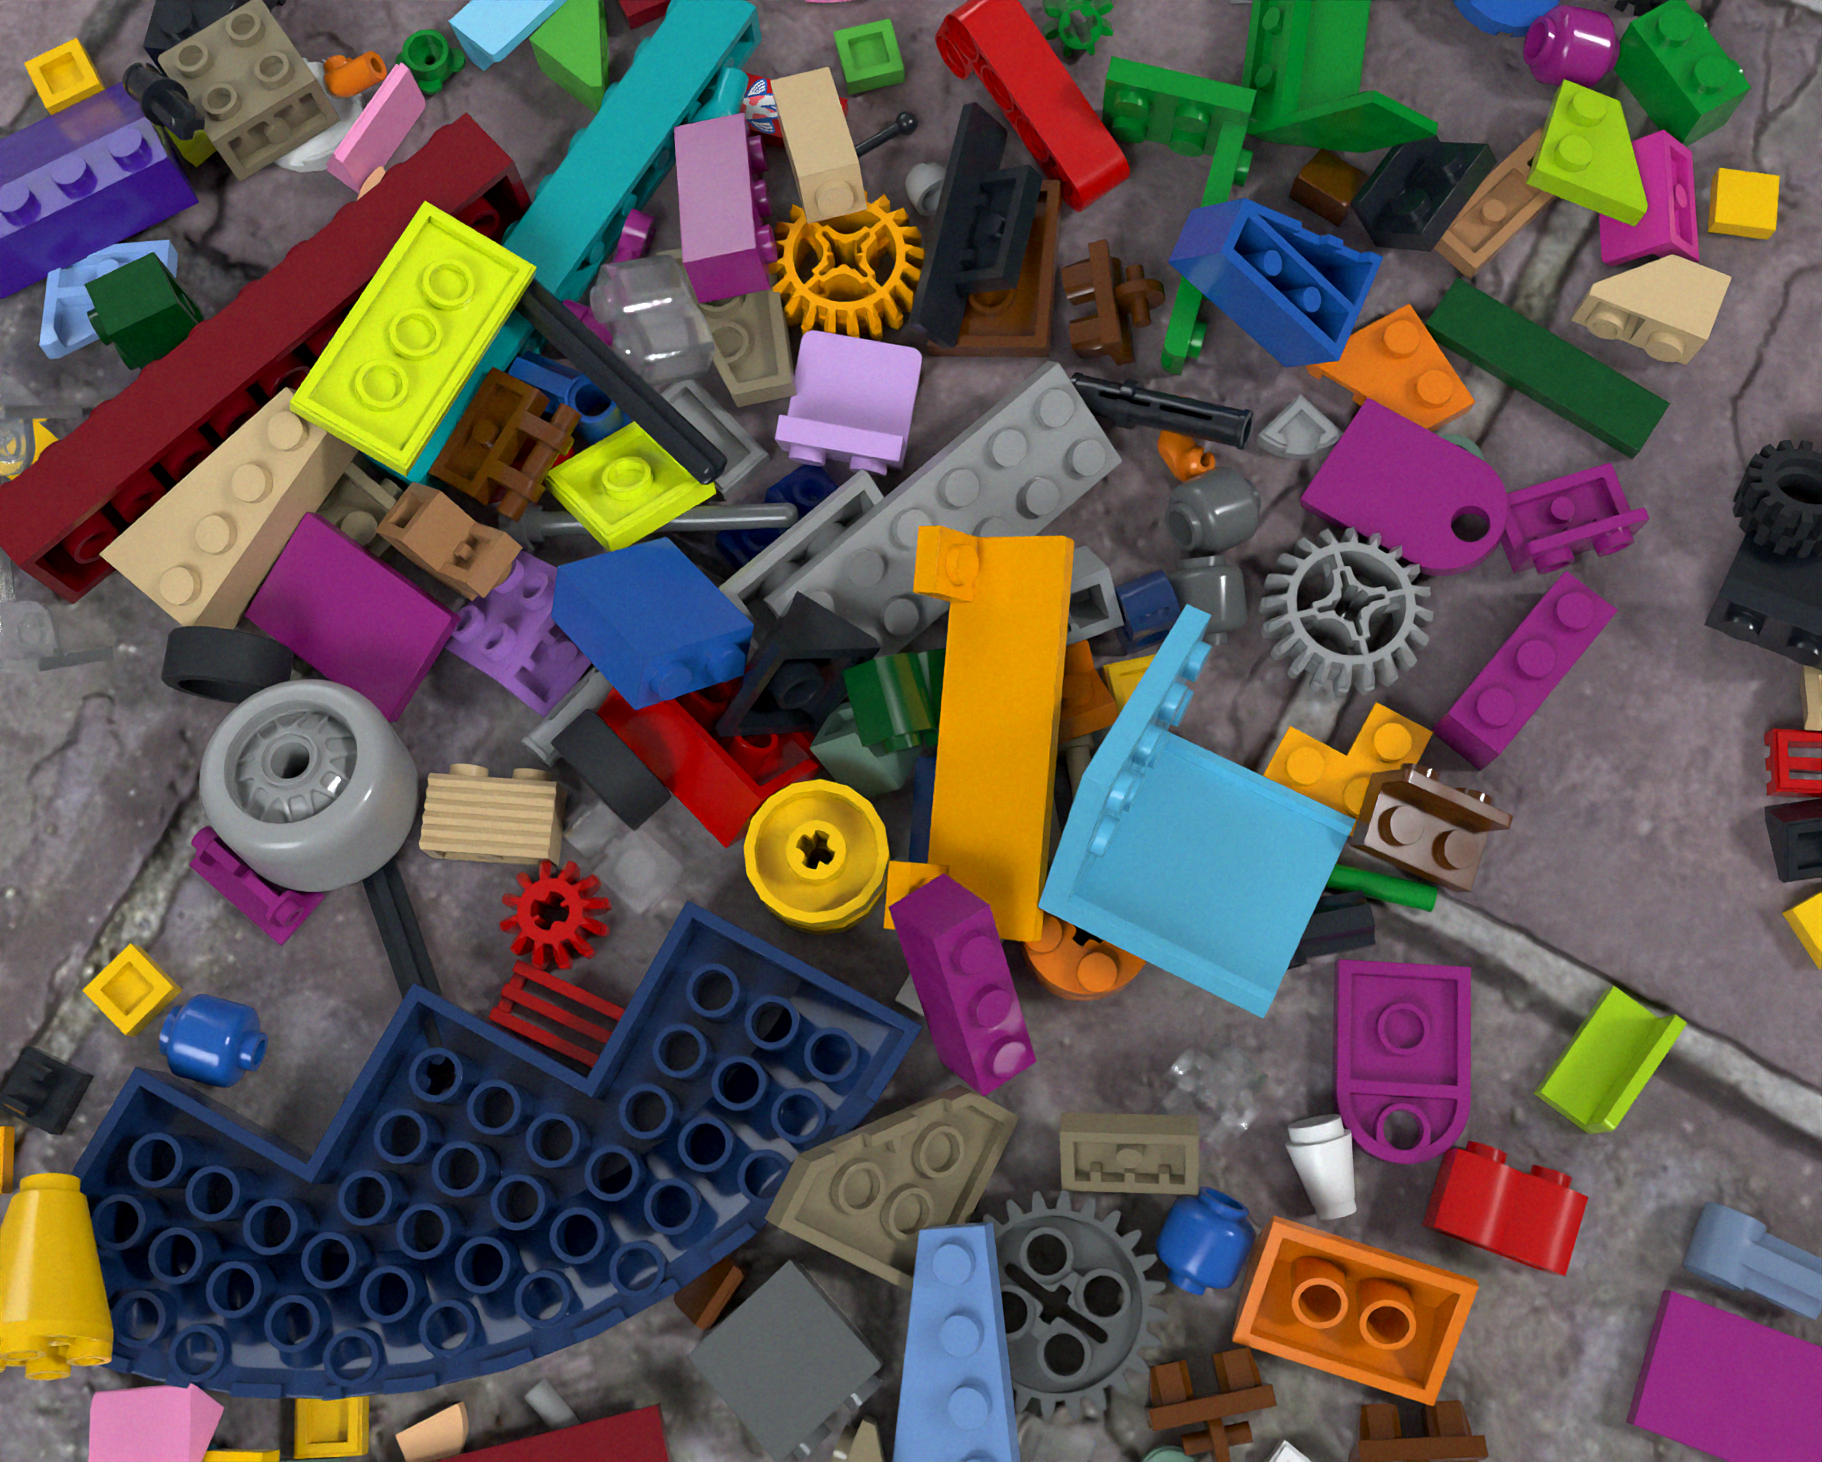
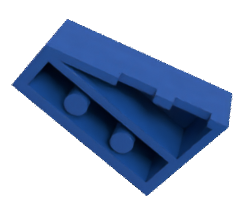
M1247 198L1192 209L1168 263L1284 367L1339 361L1383 257L1371 251L1360 253L1343 246V239L1331 234L1320 236L1301 228L1302 222Z

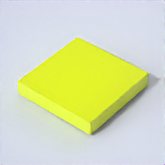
M635 421L549 470L544 479L547 490L608 552L629 547L716 494L714 482L709 485H702Z

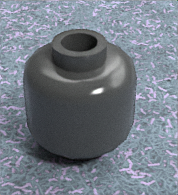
M1215 467L1174 488L1168 502L1169 507L1165 512V523L1168 533L1179 548L1183 551L1191 552L1198 557L1217 556L1244 543L1255 535L1259 525L1261 498L1257 488L1250 480L1243 478L1239 473L1228 467Z
M1225 555L1175 561L1176 571L1170 572L1166 576L1176 595L1180 612L1182 613L1188 604L1210 614L1211 618L1202 641L1211 646L1229 644L1228 631L1240 629L1245 625L1248 618L1242 571L1237 566L1226 564Z

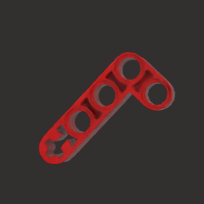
M968 0L946 15L935 34L936 47L943 61L953 74L961 80L967 79L974 73L977 75L1049 180H1061L1063 200L1072 210L1076 212L1084 211L1129 178V165L1121 149L1019 0Z

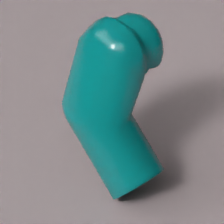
M733 67L722 68L713 97L693 116L688 124L740 113L749 82L747 74Z

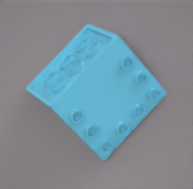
M1187 604L1082 775L1038 908L1264 1019L1356 820L1168 731L1170 724L1178 727L1185 716L1194 695V691L1185 686L1188 679L1194 683L1196 682L1212 649L1211 645L1202 641L1211 615Z

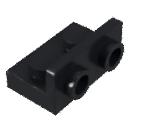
M1437 135L1395 145L1352 200L1351 206L1376 247L1431 252L1497 163V160L1486 143L1440 142Z

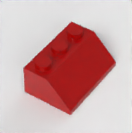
M737 677L727 682L711 685L638 710H634L613 686L597 711L599 717L726 849L747 836L751 819L768 797L792 783L812 781L825 769L823 764L809 749L815 739L811 732L734 737L719 736L715 725Z

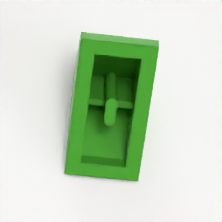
M567 0L529 40L540 70L597 115L601 108L603 96L611 85L607 11L603 0Z

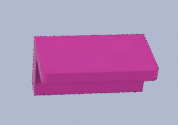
M1665 130L1632 141L1631 144L1648 207L1645 215L1635 227L1599 213L1602 261L1613 267L1654 253L1660 258L1674 254L1695 263L1699 262L1692 151Z

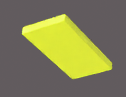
M424 201L290 400V411L407 477L532 282L537 267L427 201Z

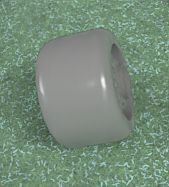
M298 679L277 683L243 700L222 720L212 734L206 746L200 768V798L207 819L215 832L259 875L272 883L296 891L321 892L335 890L355 884L378 871L389 862L404 844L414 824L419 806L420 784L415 763L409 750L388 720L361 693L340 683L327 680Z

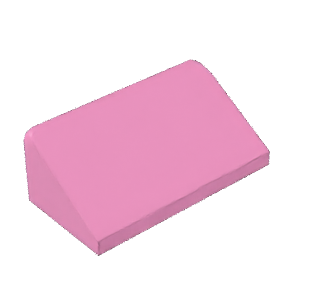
M403 63L394 66L326 164L328 167L326 170L358 194L369 175L380 165L384 168L425 109V99L411 71Z
M190 1384L187 1389L161 1385L97 1391L92 1398L90 1409L88 1462H202L223 1414L224 1407L193 1384Z

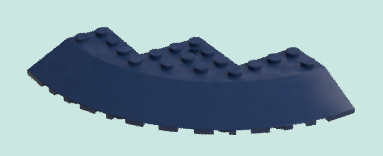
M687 900L589 1076L584 1075L442 995L415 983L412 984L313 1155L167 1072L135 1067L70 1175L76 1176L81 1180L80 1192L86 1195L113 1326L112 1361L99 1366L123 1374L132 1373L153 1381L164 1382V1385L187 1389L190 1384H193L200 1389L226 1393L231 1397L266 1399L305 1398L329 1401L350 1397L389 1395L427 1390L509 1370L595 1337L678 1292L760 1231L769 1222L765 1220V1217L797 1155L849 1133L858 1127L881 1097L923 1026ZM431 1012L444 1048L429 1047L423 1026ZM442 1066L447 1068L455 1067L454 1074L456 1078L450 1089L445 1088L442 1090L444 1082L437 1077L438 1071Z

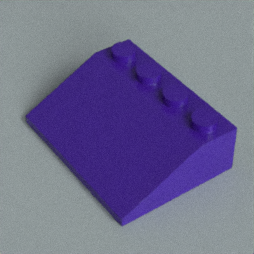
M122 81L0 140V300L48 277V273L58 268L63 270L87 258L88 255L112 246L199 203L164 127L153 124L143 115L140 104L126 93Z

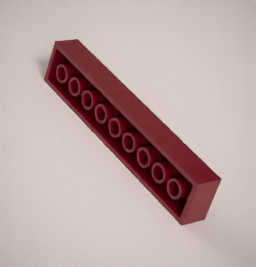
M467 112L452 124L444 125L436 130L424 147L405 162L395 164L388 169L381 181L357 201L349 202L341 207L333 220L309 240L301 241L293 246L285 259L261 279L251 281L245 285L233 302L212 319H207L197 324L190 331L185 341L164 358L157 359L145 366L140 372L138 379L113 399L106 400L97 405L84 423L63 440H58L48 445L40 453L38 460L15 479L1 484L0 547L17 567L74 605L116 570L99 555L108 545L285 387L294 390L299 389L424 201L501 245L502 237L507 228L513 222L521 221L532 205L517 167L510 156Z

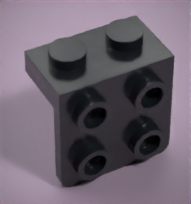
M1757 531L1747 532L1704 625L1721 631L1737 640L1746 641L1788 657L1799 664L1822 670V556L1818 557L1812 549L1807 558H1796L1795 548L1788 547L1785 555L1773 552L1776 543L1768 540L1763 546H1760L1753 541Z

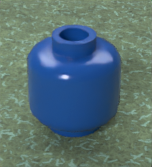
M198 994L189 999L184 1006L178 1004L169 1012L161 1030L159 1051L161 1055L167 1056V1064L172 1074L216 1087L229 1088L239 1082L247 1071L255 1072L260 1067L267 1050L268 1036L266 1033L260 1032V1020L253 1007L206 994Z
M1206 1186L1199 1188L1198 1195L1181 1194L1178 1196L1168 1213L1155 1243L1159 1258L1170 1268L1166 1275L1167 1278L1178 1287L1197 1295H1203L1207 1287L1213 1289L1230 1288L1238 1279L1256 1239L1255 1229L1247 1219L1250 1212L1248 1208L1235 1198Z

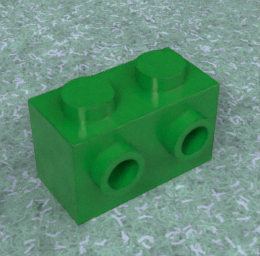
M1669 0L1631 21L1619 41L1620 52L1613 68L1659 131L1665 130L1685 147L1724 126L1751 89L1740 65L1727 56L1710 34L1704 18L1694 12L1685 0Z

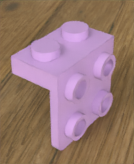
M815 330L806 332L801 339L795 371L797 395L791 396L788 415H779L775 441L782 451L789 452V460L798 463L825 466L826 459L850 463V471L857 473L863 469L870 476L886 477L887 469L902 472L922 368L920 352L915 348Z

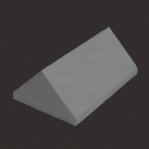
M861 469L718 587L754 624L750 644L756 650L777 621L776 616L763 599L884 498L867 471Z

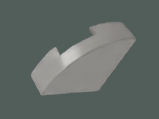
M1300 394L1258 434L1255 443L1264 450L1283 458L1309 459L1333 450L1343 432Z

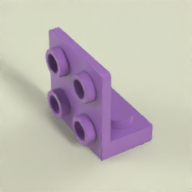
M521 550L512 561L511 571L501 585L490 590L485 598L477 596L474 601H470L467 606L456 613L462 618L444 645V648L494 679L532 711L545 718L550 713L549 711L577 683L592 662L551 618L557 568Z

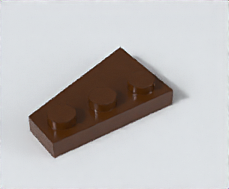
M1061 180L1042 181L1017 288L969 294L956 346L954 348L942 349L929 339L926 348L930 356L1049 357L1063 201Z

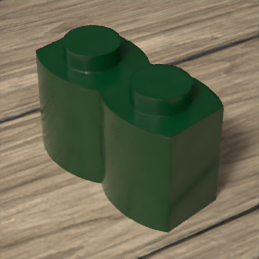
M946 648L879 657L842 671L862 747L882 744L884 755H891L922 746L921 737H924L927 748L938 746Z

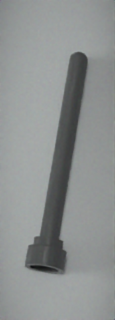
M529 503L518 523L499 513V530L506 532L523 547L522 549H533L536 543L545 542L547 536L591 535L568 510L546 511L543 505ZM791 503L695 506L653 532L789 528L797 523L799 511Z

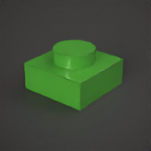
M890 18L833 31L835 48L848 95L905 82L904 66Z

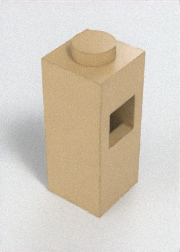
M829 67L771 80L779 126L807 224L867 210L859 160Z

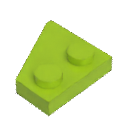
M1564 79L1554 94L1526 184L1635 227L1645 215L1648 204L1621 102Z

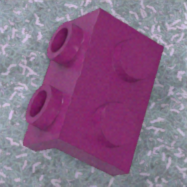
M1610 462L1507 493L1508 518L1501 543L1513 574L1536 568L1537 573L1543 575L1572 564L1575 561L1574 555L1595 549L1597 556L1601 557L1619 552L1631 546L1635 542L1633 536L1650 518L1645 507L1631 511Z

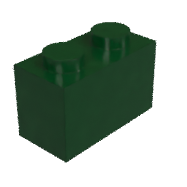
M154 252L84 284L95 307L87 311V316L93 329L106 346L114 344L119 356L131 371L136 368L143 370L149 363L164 358L187 339L190 331L197 324L206 320L199 305Z

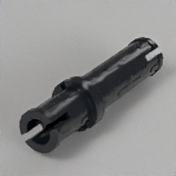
M1079 372L1074 373L1070 379L1092 415L1114 419L1118 427L1131 430L1135 425H1140L1186 437L1234 446L1240 450H1244L1247 447L1254 426L1253 410H1241L1190 397L1145 389L1143 382L1133 379H1127L1122 384L1086 376Z

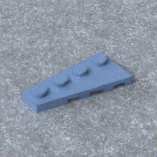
M993 1222L928 1226L919 1230L892 1462H1021Z

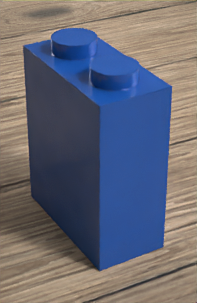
M668 537L557 567L551 618L634 710L671 700L678 696L721 682H727L744 675L754 624Z

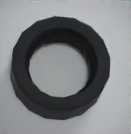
M209 626L174 628L168 636L161 680L168 687L183 693L221 702L240 704L243 700L264 688L290 681L294 653L288 646L256 634Z
M590 709L584 710L551 741V745L633 831H636L671 798L667 789L648 767Z

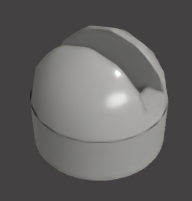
M936 162L914 165L906 175L905 191L908 199L918 213L923 216L936 214L947 171Z

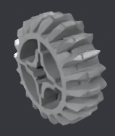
M1354 526L1345 530L1340 543H1338L1329 528L1319 533L1316 545L1304 537L1298 540L1294 547L1295 556L1287 553L1281 554L1275 564L1279 573L1268 574L1263 584V588L1270 596L1261 599L1258 611L1272 619L1263 624L1261 634L1262 637L1268 639L1281 638L1270 653L1272 660H1282L1290 655L1294 661L1287 672L1289 679H1295L1300 676L1304 669L1313 674L1309 682V688L1312 692H1318L1326 679L1333 680V691L1336 697H1344L1349 691L1351 680L1362 696L1369 695L1374 690L1375 679L1382 685L1389 687L1398 679L1397 669L1409 671L1417 662L1413 651L1423 650L1429 641V636L1420 628L1427 627L1433 621L1434 612L1419 605L1426 602L1430 597V587L1411 584L1420 573V564H1409L1402 568L1397 563L1402 556V545L1391 548L1389 553L1386 554L1378 549L1381 544L1379 532L1371 534L1366 544L1358 543V534ZM1323 573L1325 583L1321 588L1323 599L1312 602L1308 610L1298 612V588L1309 578ZM1353 573L1368 579L1377 587L1370 588L1362 585L1356 580ZM1337 603L1347 605L1345 613L1351 607L1357 614L1353 621L1344 620L1345 613L1339 617L1334 611ZM1392 613L1393 629L1389 643L1381 649L1369 653L1366 644L1371 636L1368 624L1378 622L1383 614ZM1323 636L1330 639L1336 645L1339 654L1322 647L1311 637Z

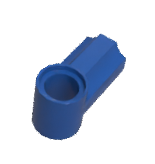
M527 350L521 357L517 356L507 373L540 390L550 399L549 404L541 415L542 417L551 420L560 403H564L579 412L582 417L574 430L580 432L583 439L591 445L632 423L631 418L584 373ZM603 403L610 404L608 409L599 416H587V413L594 406Z

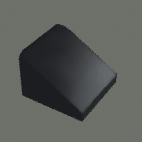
M1822 799L1766 806L1765 823L1779 880L1786 883L1821 878Z

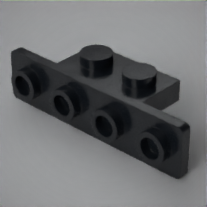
M976 102L964 104L962 107L909 318V323L913 328L942 349L954 348L956 346L969 294L1017 288L1043 181V176L1030 165L999 170L1008 132L1004 126Z

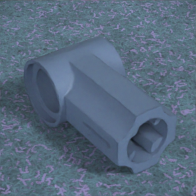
M1705 1202L1681 1266L1710 1282L1734 1291L1743 1292L1746 1290L1798 1316L1816 1320L1822 1311V1259L1766 1233L1767 1227L1763 1223L1744 1213L1717 1203Z

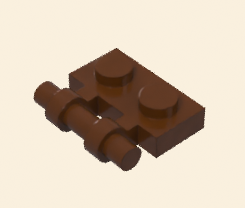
M492 367L428 473L440 482L487 506L499 485L508 489L496 511L518 523L529 503L536 505L546 488L541 484L558 455L565 457L575 440L571 437V434L582 415L570 406L560 403L549 423L540 419L550 399L540 390ZM529 437L537 441L520 471L510 466Z

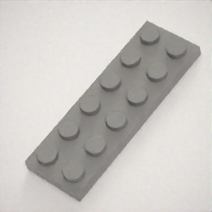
M1047 361L766 596L763 601L778 619L792 597L799 591L876 638L881 649L874 659L895 655L950 609V602L913 593L919 526L941 525L976 537L1035 536L1119 465L1122 460L1058 362Z

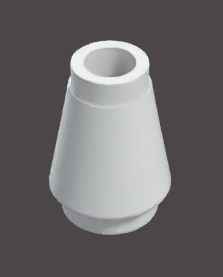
M1338 1114L1315 1116L1288 1125L1291 1140L1285 1146L1311 1204L1315 1207L1317 1218L1321 1220L1336 1219L1355 1213L1357 1208L1354 1200L1351 1130L1343 1128L1341 1116Z

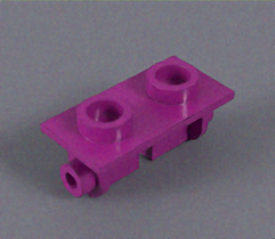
M211 826L202 828L191 841V845L197 851L195 858L189 863V866L280 946L287 942L326 898L321 892H304L284 888L262 877L248 866L219 837Z

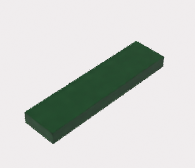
M1458 277L1425 324L1434 341L1631 459H1634L1640 452L1671 404Z

